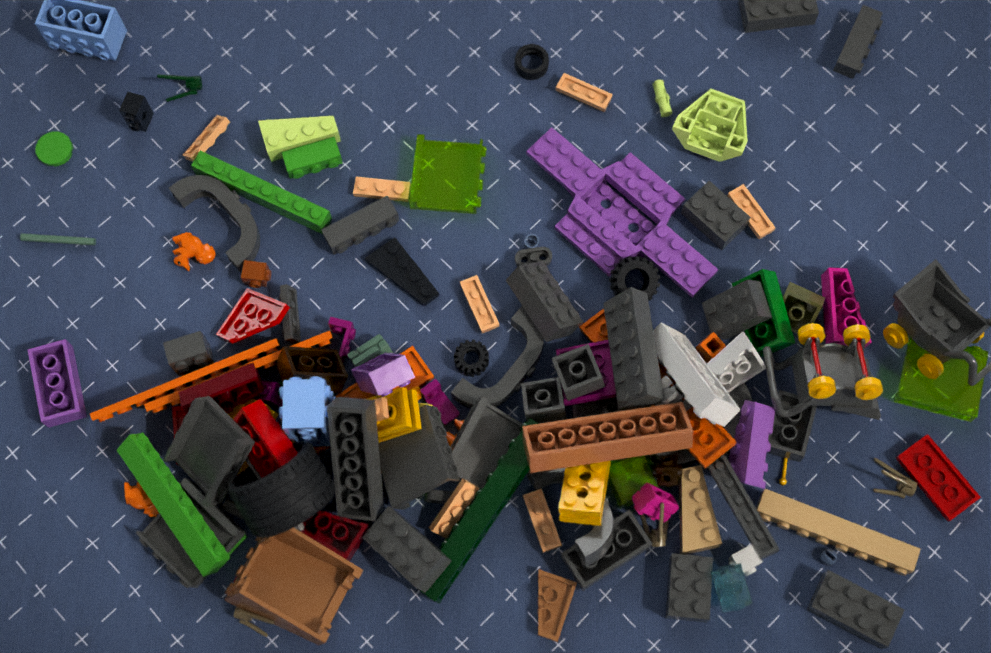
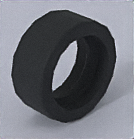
M527 44L519 48L515 56V68L521 77L527 80H536L543 77L548 71L549 57L543 47L537 44ZM527 55H537L542 59V65L537 69H527L522 66L521 61Z

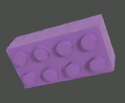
M64 339L28 349L41 422L50 428L86 418V409L73 346Z
M387 352L351 369L361 391L377 396L381 395L382 397L392 393V389L397 386L401 388L410 384V379L415 377L405 355Z

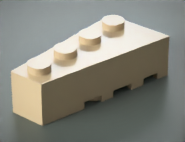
M699 465L682 469V477H679L680 554L687 555L718 548L721 546L722 540L702 467Z

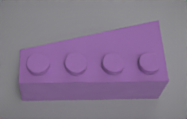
M745 400L741 408L740 420L735 430L734 440L736 445L730 449L728 461L740 482L765 489L766 482L763 481L764 472L768 471V464L765 463L766 453L770 452L771 447L768 436L773 431L775 408Z

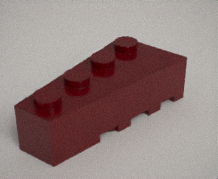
M250 363L178 393L181 407L186 415L192 401L195 398L210 396L229 414L235 406L240 403H246L263 392L264 388L254 363Z
M319 511L302 523L304 529L301 532L346 560L351 561L364 540L362 537L370 527L365 523H359L345 517L333 515L332 513Z

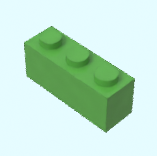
M335 136L282 152L290 179L301 178L306 174L318 173L322 169L335 168L339 164H343Z

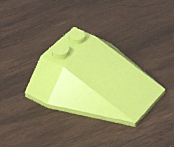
M710 89L678 115L672 130L683 147L694 153L718 162L741 156L748 141L745 101Z

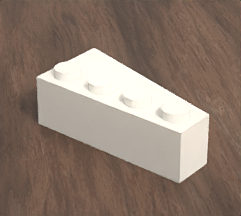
M743 331L707 363L728 393L766 369L763 360Z

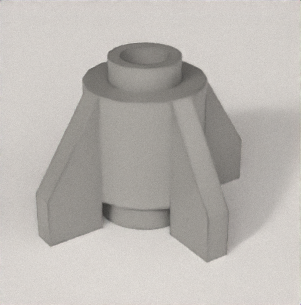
M667 375L661 379L664 400L654 405L659 406L683 402L685 410H689L692 405L685 399L682 401L685 397L684 393L675 384L670 386L673 382Z

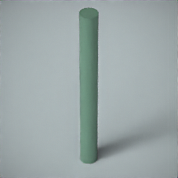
M38 234L20 235L21 241L96 245V238Z

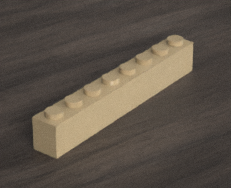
M764 489L761 492L756 509L764 522L772 521L777 523L779 528L785 530L790 528L797 531L796 534L802 537L810 536L815 538L816 542L820 544H831L836 546L835 549L840 552L847 553L849 551L854 553L858 559L872 560L876 566L882 568L890 567L899 575L906 576V574L909 575L914 572L920 548L768 489Z

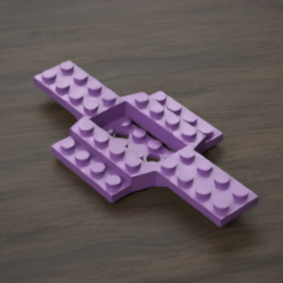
M552 127L526 151L527 156L566 188L574 198L568 213L555 225L554 229L609 277L612 275L610 274L611 270L615 268L614 265L620 262L619 260L640 256L651 261L653 265L693 298L718 272V269L667 226L672 214L685 202V198L631 152L621 162L618 161L601 170ZM606 181L609 184H611L616 190H618L622 195H624L629 201H631L636 207H638L643 213H645L650 219H652L657 225H653L651 221L646 219L641 213L638 212V210H636L628 202H626L624 198H622L614 190H612L610 186L606 184ZM608 200L611 202V207L605 209L601 206V202ZM630 224H636L638 225L639 230L637 232H631L629 231L628 226Z

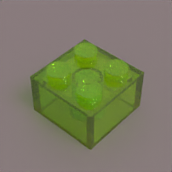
M644 455L631 457L610 466L608 481L620 508L633 504L632 496L637 491H640V488L646 483L658 487Z

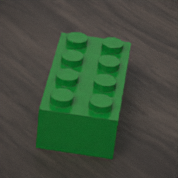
M761 269L732 283V287L745 280L761 282L772 318L744 331L759 356L764 357L763 348L766 346L770 347L772 353L796 344L776 272Z

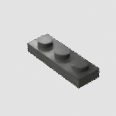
M287 284L281 285L280 301L290 307L283 318L282 333L284 340L297 344L301 342L297 291Z

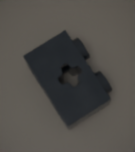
M127 91L119 111L131 130L146 132L154 113L145 96Z

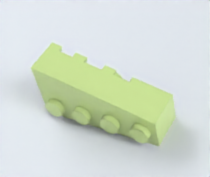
M334 116L258 121L271 162L282 159V152L334 136L336 142H341Z

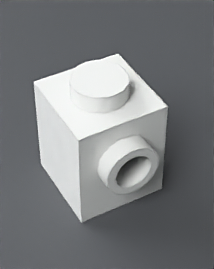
M752 545L747 546L728 558L731 570L734 573L737 572L738 576L745 574L746 577L756 572L755 567L763 562L757 556Z

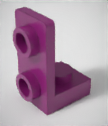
M330 317L328 323L330 330L340 335L345 333L339 351L341 360L344 363L345 358H348L347 354L351 351L349 344L355 338L356 329H354L353 322Z
M434 379L420 390L422 398L426 403L437 407L440 411L441 422L444 425H447L460 415L459 411L442 391L441 384L437 379Z
M262 381L264 391L253 397V399L267 401L277 408L283 407V399H280L278 395L281 387L280 384Z

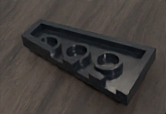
M393 238L365 258L367 263L373 265L380 273L386 275L397 286L399 285L407 294L423 306H426L439 296V292L396 238Z

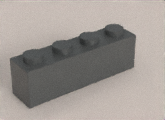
M865 5L862 6L833 71L852 79L856 73L860 74L864 65L861 61L863 58H867L871 50L867 47L869 44L873 45L877 36L874 32L875 30L879 31L883 20H880L883 12Z
M385 196L325 227L321 231L332 253L335 255L345 252L348 247L354 244L362 243L369 236L379 234L386 227H393L399 221V216L389 197Z

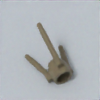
M874 458V462L890 471L882 470L881 473L897 481L896 489L899 490L897 492L875 488L874 492L894 495L903 499L906 495L909 497L914 495L917 482L912 481L911 478L904 476L889 465Z
M661 502L659 528L651 529V533L649 532L645 514L640 515L644 531L652 542V547L666 546L669 519L663 526L664 503Z
M239 607L235 608L234 618L239 619V623L247 625L264 637L268 636L266 632L249 621L254 618L273 625L275 623L273 620Z

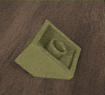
M789 282L783 294V300L792 332L798 334V330L802 326L815 322L825 297Z

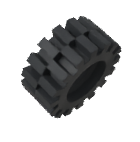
M469 339L465 340L466 343L464 344L461 342L460 346L456 347V352H454L456 368L459 369L461 374L464 373L465 376H468V374L471 377H474V374L481 375V372H484L486 367H488L489 353L486 350V346L482 345L480 341L477 343L474 339H472V342H469ZM466 353H477L479 356L478 362L473 365L467 364L464 361Z

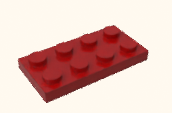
M928 434L896 457L897 461L911 478L917 482L920 489L948 522L981 498Z

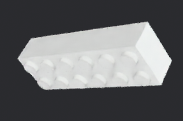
M661 322L653 330L657 356L659 357L658 362L666 367V373L675 380V386L685 394L684 399L694 407L693 411L699 418H706L714 425L717 423L725 427L741 409L686 335Z

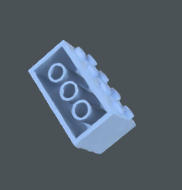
M44 0L35 21L36 27L50 48L64 49L70 53H82L88 57L96 56L106 61H116L127 32L116 8L82 0Z
M314 376L307 380L291 377L289 380H283V387H280V399H283V407L279 408V417L282 419V429L292 443L303 441L311 443L313 447H331L327 406L336 396L331 391L330 385H327L322 377Z

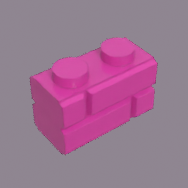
M646 483L640 488V491H637L632 496L635 510L640 515H648L653 521L659 520L661 502L664 503V523L680 507L672 494L650 483Z

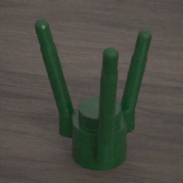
M157 75L158 78L186 80V88L190 89L188 92L167 98V102L198 94L197 90H202L201 76Z

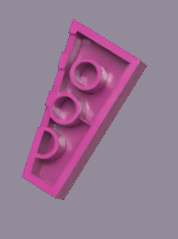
M829 267L821 275L822 296L825 297L823 303L826 344L836 343L847 346L843 339L844 330L852 325L866 326L865 320H862L859 309L861 308L854 295L855 290L848 268ZM871 338L869 342L865 344V348L872 343Z

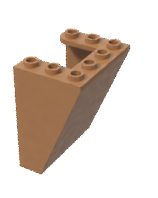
M295 528L268 538L256 537L257 543L255 547H251L245 556L247 561L244 566L240 565L236 571L235 576L237 578L234 583L231 582L225 591L227 596L224 600L243 610L269 618L275 622L274 625L317 645L326 643L330 635L327 630L332 626L330 623L347 591L352 588L353 585L351 584L354 582V579L360 578L363 569Z

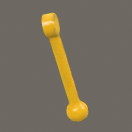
M784 458L782 477L779 479L780 485H786L787 483L785 479L787 458Z

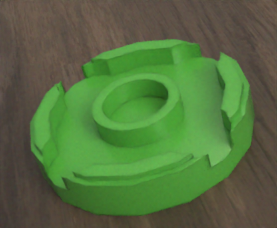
M58 131L49 132L38 140L36 155L47 166H61L71 158L73 144L64 133Z

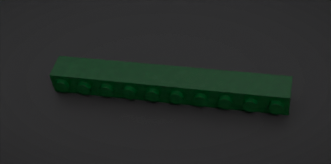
M530 418L529 421L524 422L522 426L534 425L539 423L535 422ZM522 426L519 436L510 442L506 455H502L499 458L496 470L490 472L487 476V483L483 489L480 488L476 492L473 504L468 505L464 510L462 520L453 526L451 531L453 533L450 538L445 539L440 546L441 551L452 561L426 593L421 591L437 603L442 601L530 470L523 444Z

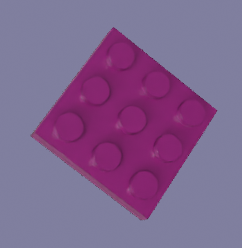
M609 340L588 343L602 375L605 387L570 401L567 400L562 387L565 406L617 397ZM587 344L557 349L556 356Z

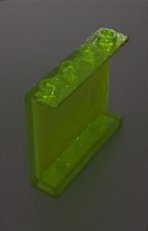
M417 134L409 198L410 209L477 214V208H481V197L478 195L479 191L483 189V180L480 179V176L484 174L485 163H482V157H486L487 146H483V139H480V144L425 140V135Z
M908 335L909 341L906 347L899 388L893 402L968 422L976 419L984 377L976 385L970 386L968 384L969 364L964 359H950L942 364L944 371L937 379L927 378L920 372L917 361L924 354L931 353L919 347ZM968 346L963 350L973 355L976 359L977 374L986 367L989 351H985L978 346Z

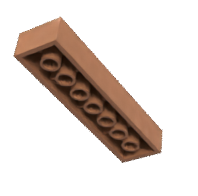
M683 402L522 426L523 444L530 473L689 449L693 445V428Z

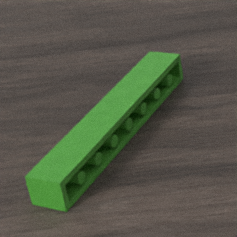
M203 151L198 153L191 164L196 175L216 178L230 191L234 190L238 195L322 234L321 230L329 226L332 221L329 210Z
M144 433L129 435L119 446L117 452L202 576L217 573L230 559L225 548L161 459L159 453L154 449L148 437Z

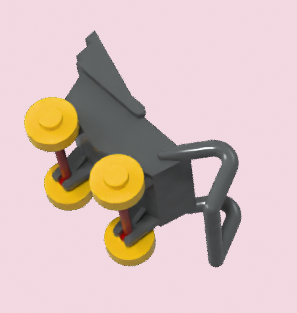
M935 259L894 293L893 298L895 301L892 305L898 312V324H889L883 330V336L889 345L900 349L908 343L909 334L919 347L931 353L924 354L917 361L920 372L929 379H937L943 373L944 368L942 364L950 359H964L969 364L968 384L974 386L991 371V362L977 374L976 359L973 355L963 350L971 343H977L984 337V331L991 326V318L985 319L967 304L970 302V299L961 292Z
M815 323L806 324L798 330L799 342L804 346L796 354L780 363L775 362L770 347L766 346L763 348L770 395L775 411L779 416L792 417L805 410L809 405L831 406L832 411H843L880 420L881 414L877 397L882 394L883 387L881 381L871 375L868 359L863 355L865 344L870 340L869 329L866 326L858 324L846 328L843 332L844 343L847 345L845 346L836 343L820 345L825 339L823 327ZM792 365L799 404L790 409H783L777 393L774 370H784Z

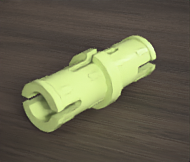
M656 80L652 83L656 95L655 101L658 103L661 116L668 117L673 113L669 103L670 97L666 92L664 81Z

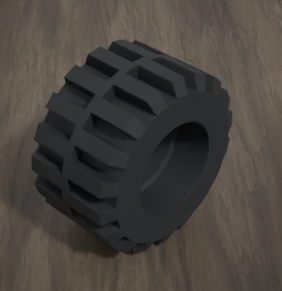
M627 257L619 260L620 262L614 265L615 268L610 272L612 275L609 278V282H611L610 289L613 290V295L616 296L627 290L625 285L626 274L632 269H637L644 277V283L640 291L646 292L650 301L653 298L652 296L657 294V287H660V283H658L660 275H657V267H654L653 263L644 257Z

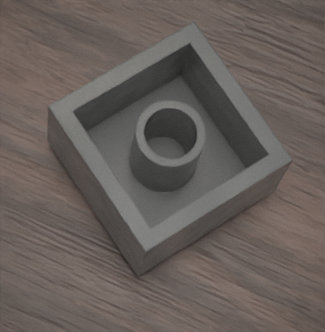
M201 331L163 342L168 364L177 375H186L193 370L215 363L209 342Z
M589 344L552 358L568 401L605 387Z
M559 377L521 383L527 422L530 418L539 424L567 420Z

